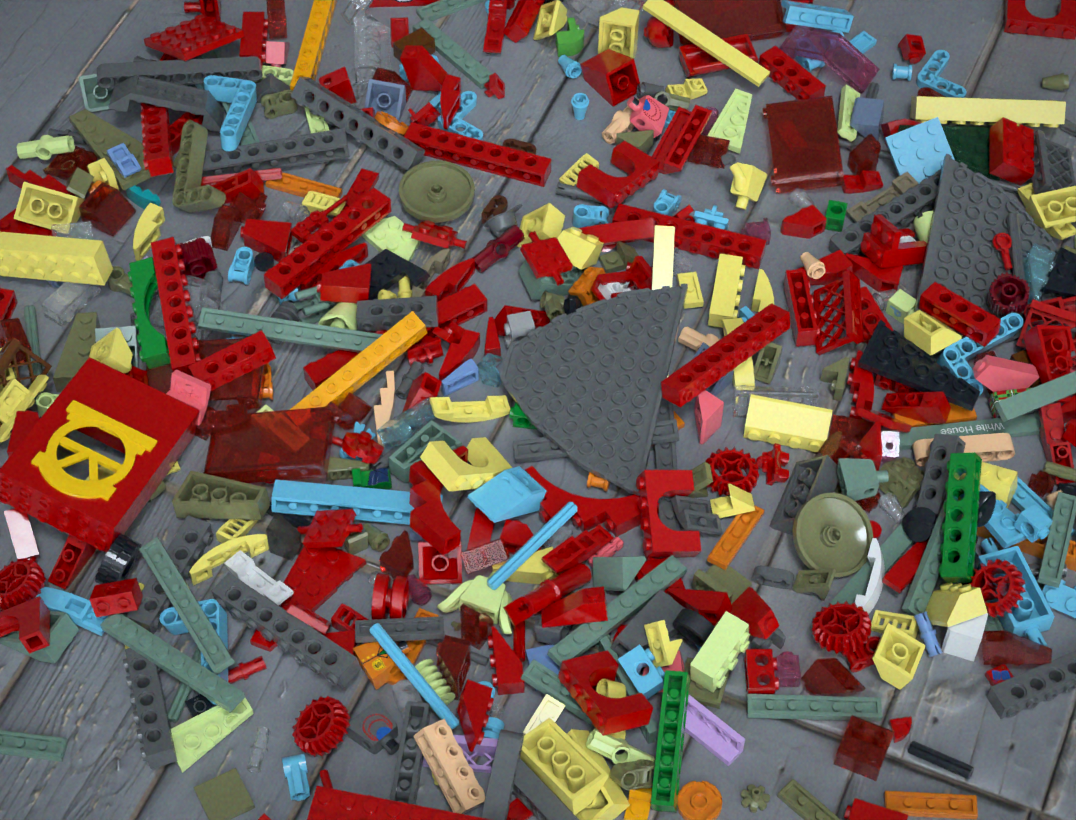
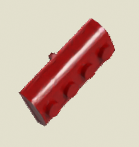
M748 34L722 38L729 45L758 63L759 59ZM696 44L679 47L680 62L687 77L731 69Z

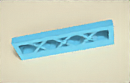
M782 0L781 5L786 8L783 18L785 23L827 30L839 29L846 33L850 31L854 16L845 9Z

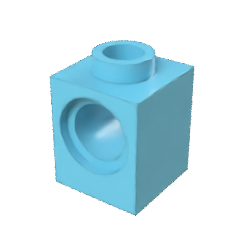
M1033 504L1019 514L1014 527L1033 543L1039 538L1041 540L1050 533L1049 527L1053 521Z

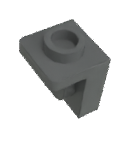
M777 628L767 639L755 637L752 640L751 649H768L772 643L781 649L784 646L786 636Z

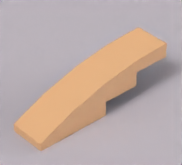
M386 371L387 388H380L381 405H374L377 441L383 447L390 434L394 418L396 400L394 371Z

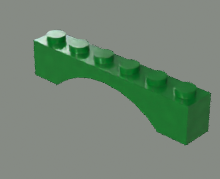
M150 257L129 263L130 271L128 272V277L133 286L130 287L132 298L135 299L132 307L134 313L137 314V318L134 320L136 328L140 333L137 335V340L142 347V350L139 351L142 363L145 362L149 369L170 364L167 340L164 335L151 325L150 321L151 300L158 288L154 260Z

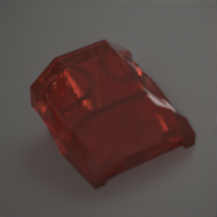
M75 146L73 152L58 154L43 171L47 175L68 180L77 167L89 173L87 166L96 162L97 156L94 152Z

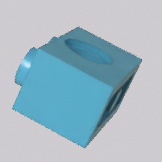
M638 645L620 657L618 661L638 692L648 699L663 689L665 672L660 666L656 668L652 662L655 660V657L649 648L644 649L641 645ZM648 666V674L645 676H641L640 670L643 667Z

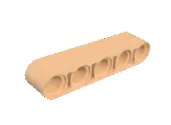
M1008 433L959 436L966 443L964 453L975 452L982 459V462L1008 460L1015 455L1011 435ZM934 438L917 440L912 444L915 461L918 466L925 467L930 455V444Z

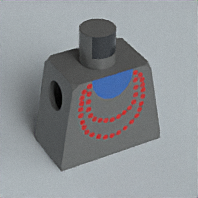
M379 699L349 722L351 726L346 729L348 732L347 736L370 753L377 754L384 748L392 755L399 749L400 744L395 740L398 736V726Z

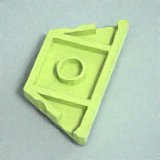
M396 216L380 220L362 235L379 252L388 249L408 261L412 260L415 254L414 251L418 249L421 241L411 238L412 233L402 231L404 223Z

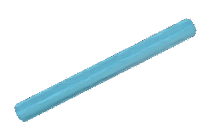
M568 502L487 580L488 587L496 590L577 512L576 504Z
M379 623L374 624L370 628V633L425 701L430 704V707L441 720L445 719L452 730L459 725V720Z

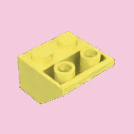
M921 310L904 318V337L929 355H933L962 339L960 334Z

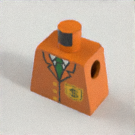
M405 641L396 644L404 654L410 652ZM367 642L353 648L360 666L375 690L401 672L378 642Z

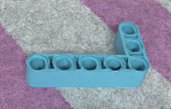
M216 75L207 76L204 78V90L210 91L217 101L232 103L220 129V141L223 150L234 151L240 143L257 102L256 84L250 80Z
M1010 313L1000 318L1001 324L998 335L985 347L969 337H965L946 347L938 357L937 364L950 369L952 375L968 382L979 390L981 395L983 385L975 379L973 370L967 361L1013 337L1023 326V318L1017 313Z
M214 599L199 601L200 606L228 650L227 612ZM174 607L167 608L161 613L160 622L171 634L179 635L189 632ZM201 652V665L212 671ZM228 667L219 674H217L219 677L226 680L227 682Z

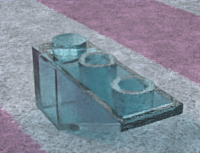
M1036 243L1030 248L1024 260L1025 280L1029 284L1028 287H1030L1027 305L1031 304L1033 299L1039 301L1042 295L1040 289L1041 287L1044 288L1049 279L1046 275L1052 271L1055 265L1053 259L1056 253Z
M429 397L389 420L376 430L385 448L403 444L435 418Z

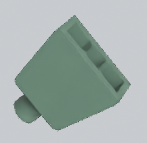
M840 458L838 460L836 471L842 494L854 501L875 496L879 483L889 481L888 471H876L874 462L871 459Z

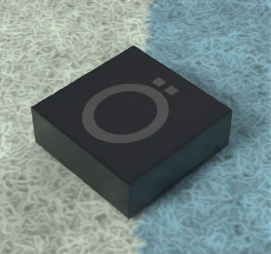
M202 694L185 701V705L192 718L213 708L211 702Z

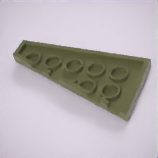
M86 109L69 116L70 123L98 159H106L114 171L117 183L123 191L151 178L149 170H145L143 143ZM122 143L126 145L130 154L133 153L142 168L141 171L125 178L107 155L108 149Z

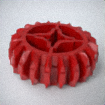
M734 446L732 450L725 447L724 451L718 448L716 453L712 452L710 458H707L705 461L711 466L713 482L708 484L707 487H711L712 493L718 492L719 497L722 495L730 496L728 484H732L749 493L757 485L759 467L756 464L755 458H751L750 453L744 454L743 449L736 451ZM716 469L719 470L720 476L715 472ZM742 469L746 472V477L743 475Z
M19 558L16 562L11 561L8 566L4 565V568L0 571L1 611L34 599L38 594H41L40 589L44 588L46 578L44 577L43 569L36 562L27 558L23 560Z
M996 559L995 562L988 560L987 566L980 563L981 569H974L976 574L971 576L972 583L970 584L971 587L980 588L988 615L992 618H996L997 614L1000 617H1004L1005 611L1012 613L1011 608L1013 606L1019 608L1016 602L1023 600L1020 594L1026 592L1025 588L1022 587L1026 583L1022 579L1023 575L1017 567L1004 560L1002 562L1000 559ZM996 574H1007V575H1005L1004 577H1002V576H1000V577H998V578H994V577H993V576L996 575ZM995 598L999 600L995 603H986L987 600H993Z
M847 600L844 604H840L837 601L835 605L829 603L828 608L821 607V612H816L815 618L812 621V634H814V639L816 643H819L821 649L826 648L828 652L834 650L836 654L839 651H843L846 654L848 650L855 652L856 647L862 648L863 643H868L872 625L867 611H864L862 606L857 607L855 603L849 605Z
M320 696L318 700L313 699L310 705L306 704V708L300 711L301 715L295 718L297 724L293 726L294 732L292 735L295 739L294 742L303 752L314 757L316 755L323 756L324 753L330 754L332 748L337 749V744L344 742L342 738L348 734L346 729L351 726L349 723L351 717L348 714L347 708L339 700L329 696L326 698Z

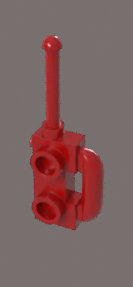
M343 195L340 200L325 211L319 212L317 210L312 212L309 217H306L302 222H298L291 229V235L301 243L307 241L310 236L316 234L324 225L329 223L327 214L343 202L348 201V195Z

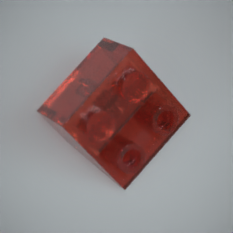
M104 182L79 206L82 222L111 236H114L136 213V209L118 189Z
M852 715L837 750L834 765L877 781L895 731Z

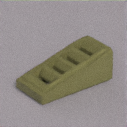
M328 457L325 468L326 480L353 479L352 469L360 468V471L370 470V465L358 460Z

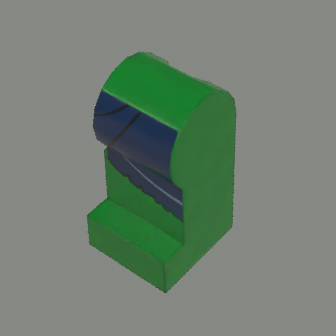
M360 468L352 469L353 487L385 490L392 488L391 472L386 468H379L374 471H360Z

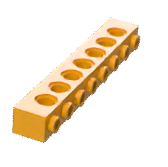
M337 0L313 1L290 83V90H294L299 77H309L316 81Z
M413 311L410 312L288 410L286 415L289 421L302 433L306 432L427 334L425 324Z

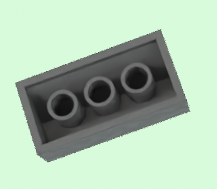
M828 455L796 462L770 523L771 528L793 535L794 520L801 506L817 495L834 492L839 481L836 471L837 464Z

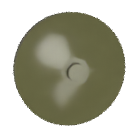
M428 161L418 164L404 174L399 184L401 205L411 216L422 221L438 223L456 219L471 207L475 197V186L470 174L462 167L447 161Z
M823 493L809 499L801 506L793 524V541L799 557L809 569L834 568L836 570L834 578H841L857 572L868 560L867 556L873 538V531L867 514L857 502L843 494Z

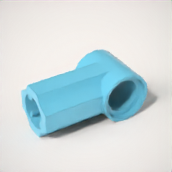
M305 754L283 757L285 778L288 780L291 800H305L310 796Z

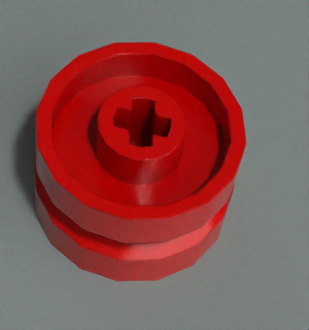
M378 573L373 588L372 620L386 619L388 612L390 619L405 618L409 602V577L397 575L392 584L389 574Z

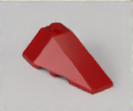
M1036 325L1023 334L1027 354L1032 364L1036 367L1042 384L1070 373V369L1073 367L1071 352L1074 351L1070 326ZM1071 396L1056 402L1068 403L1071 401Z

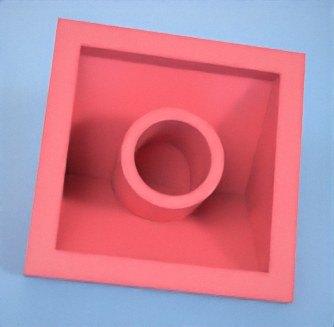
M706 390L697 395L695 399L694 414L699 444H704L721 427L724 407L722 400Z

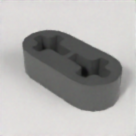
M760 565L754 568L752 578L755 583L760 585L790 589L793 586L794 574L788 570Z

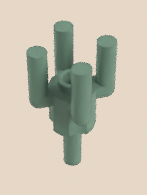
M317 286L294 293L296 300L313 296V298L293 303L297 310L302 309L304 316L318 313L300 319V322L310 324L319 322L327 311L338 304V302L320 301L321 293H317Z

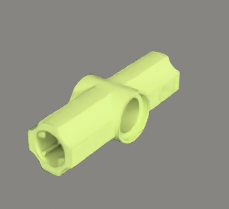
M43 135L40 137V140L18 143L16 148L20 159L38 157L48 160L55 154L73 152L75 146L72 136L53 138L50 135Z
M596 728L590 732L587 738V748L612 759L615 764L640 759L655 761L654 756L629 745L626 740L614 738L610 735L603 736ZM620 749L625 750V752L620 755L615 754Z

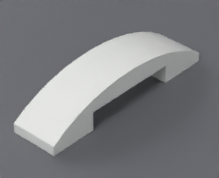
M872 538L867 556L873 569L866 595L857 594L855 599L856 606H862L868 615L879 599L883 588L882 580L885 576L884 559L876 538Z
M241 550L224 563L236 578L278 606L294 594L293 590L280 580L276 582L255 566L253 559Z

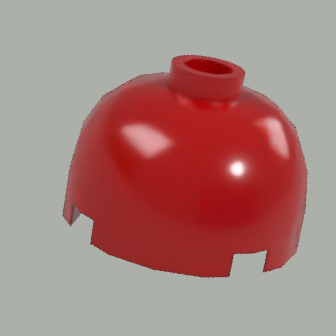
M651 16L647 22V27H644L645 38H648L649 42L657 48L673 46L674 30H671L669 26L656 17Z

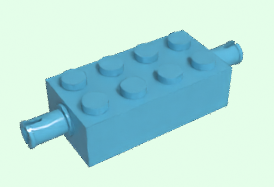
M990 537L989 541L987 538L981 542V546L986 554L979 556L980 563L987 566L988 560L993 562L996 559H1000L1002 562L1004 560L1014 564L1022 573V579L1026 583L1022 586L1026 592L1020 594L1023 600L1016 602L1019 608L1013 606L1011 608L1012 613L1005 611L1004 617H1000L997 614L1009 640L1028 636L1035 652H1039L1038 648H1040V651L1046 649L1048 645L1041 632L1050 630L1055 616L1019 546L998 550L993 538ZM996 574V575H994L993 577H994V578H998V577H1000V576L1004 577V576L1007 575V574ZM997 598L990 600L991 603L999 601Z

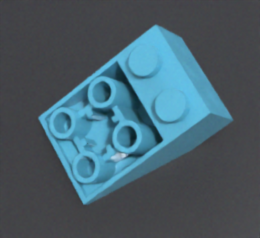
M518 466L504 470L470 493L467 498L495 523L539 511L540 502L543 501L547 491L525 470Z

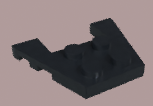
M384 249L365 263L371 264L369 300H374L378 296L379 291L382 289L387 290L406 275L416 287L430 277L426 270L388 249Z

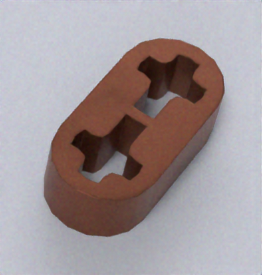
M506 139L502 146L535 155L537 153L535 145L516 139Z
M496 195L489 201L482 211L483 225L492 218V214L494 217L507 211L508 202L506 197Z

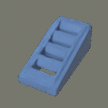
M472 358L464 362L442 380L443 396L479 380V368Z

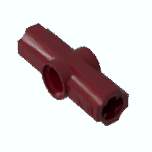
M513 225L498 238L490 240L483 250L472 257L475 259V269L482 273L500 258L507 257L510 250L525 239L523 231L517 225ZM499 245V246H500V249H499V251H498V253H497V252H496V247Z

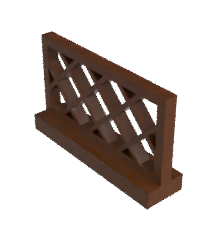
M16 338L8 339L0 351V378L2 379L0 384H3L4 388L10 381H6L4 372L7 368L14 367L16 380L21 383L20 380L31 379L32 384L35 380L34 378L38 376L33 374V363H39L45 367L40 375H47L52 366L21 345V342ZM19 350L25 353L26 363L17 364L15 355ZM28 365L30 376L20 378L18 366Z

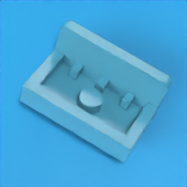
M1062 579L1059 588L1045 584L1042 593L1050 608L1076 619V586L1074 585L1073 589L1065 586L1066 581Z

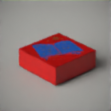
M1005 663L985 673L992 686L1014 677Z

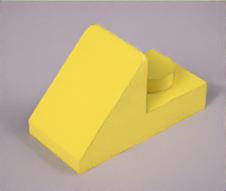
M728 484L730 496L710 500L712 513L719 515V518L755 511L752 494L732 484Z
M665 620L644 625L650 651L655 657L653 663L656 668L671 665L682 643V639L669 640Z

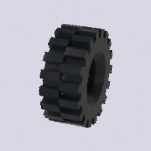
M120 534L105 554L106 556L102 560L95 576V582L105 584L125 580L137 560L141 544Z

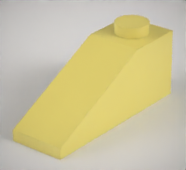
M553 547L534 552L505 581L540 584L546 579H553L560 575L561 572L556 574L541 560L544 555L553 550ZM507 561L492 565V572H496Z

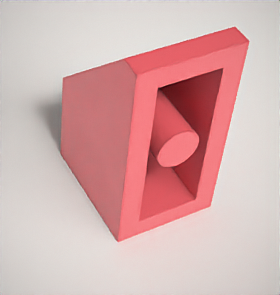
M266 41V63L282 68V64H287L290 42Z

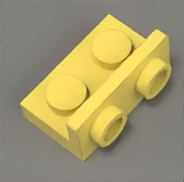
M103 158L89 164L87 167L89 174L94 176L93 184L96 181H102L105 193L111 195L114 201L120 199L121 195L114 171L106 159Z

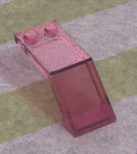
M796 25L779 47L792 59L800 56L823 61L860 94L866 90L880 70L845 37L836 32Z

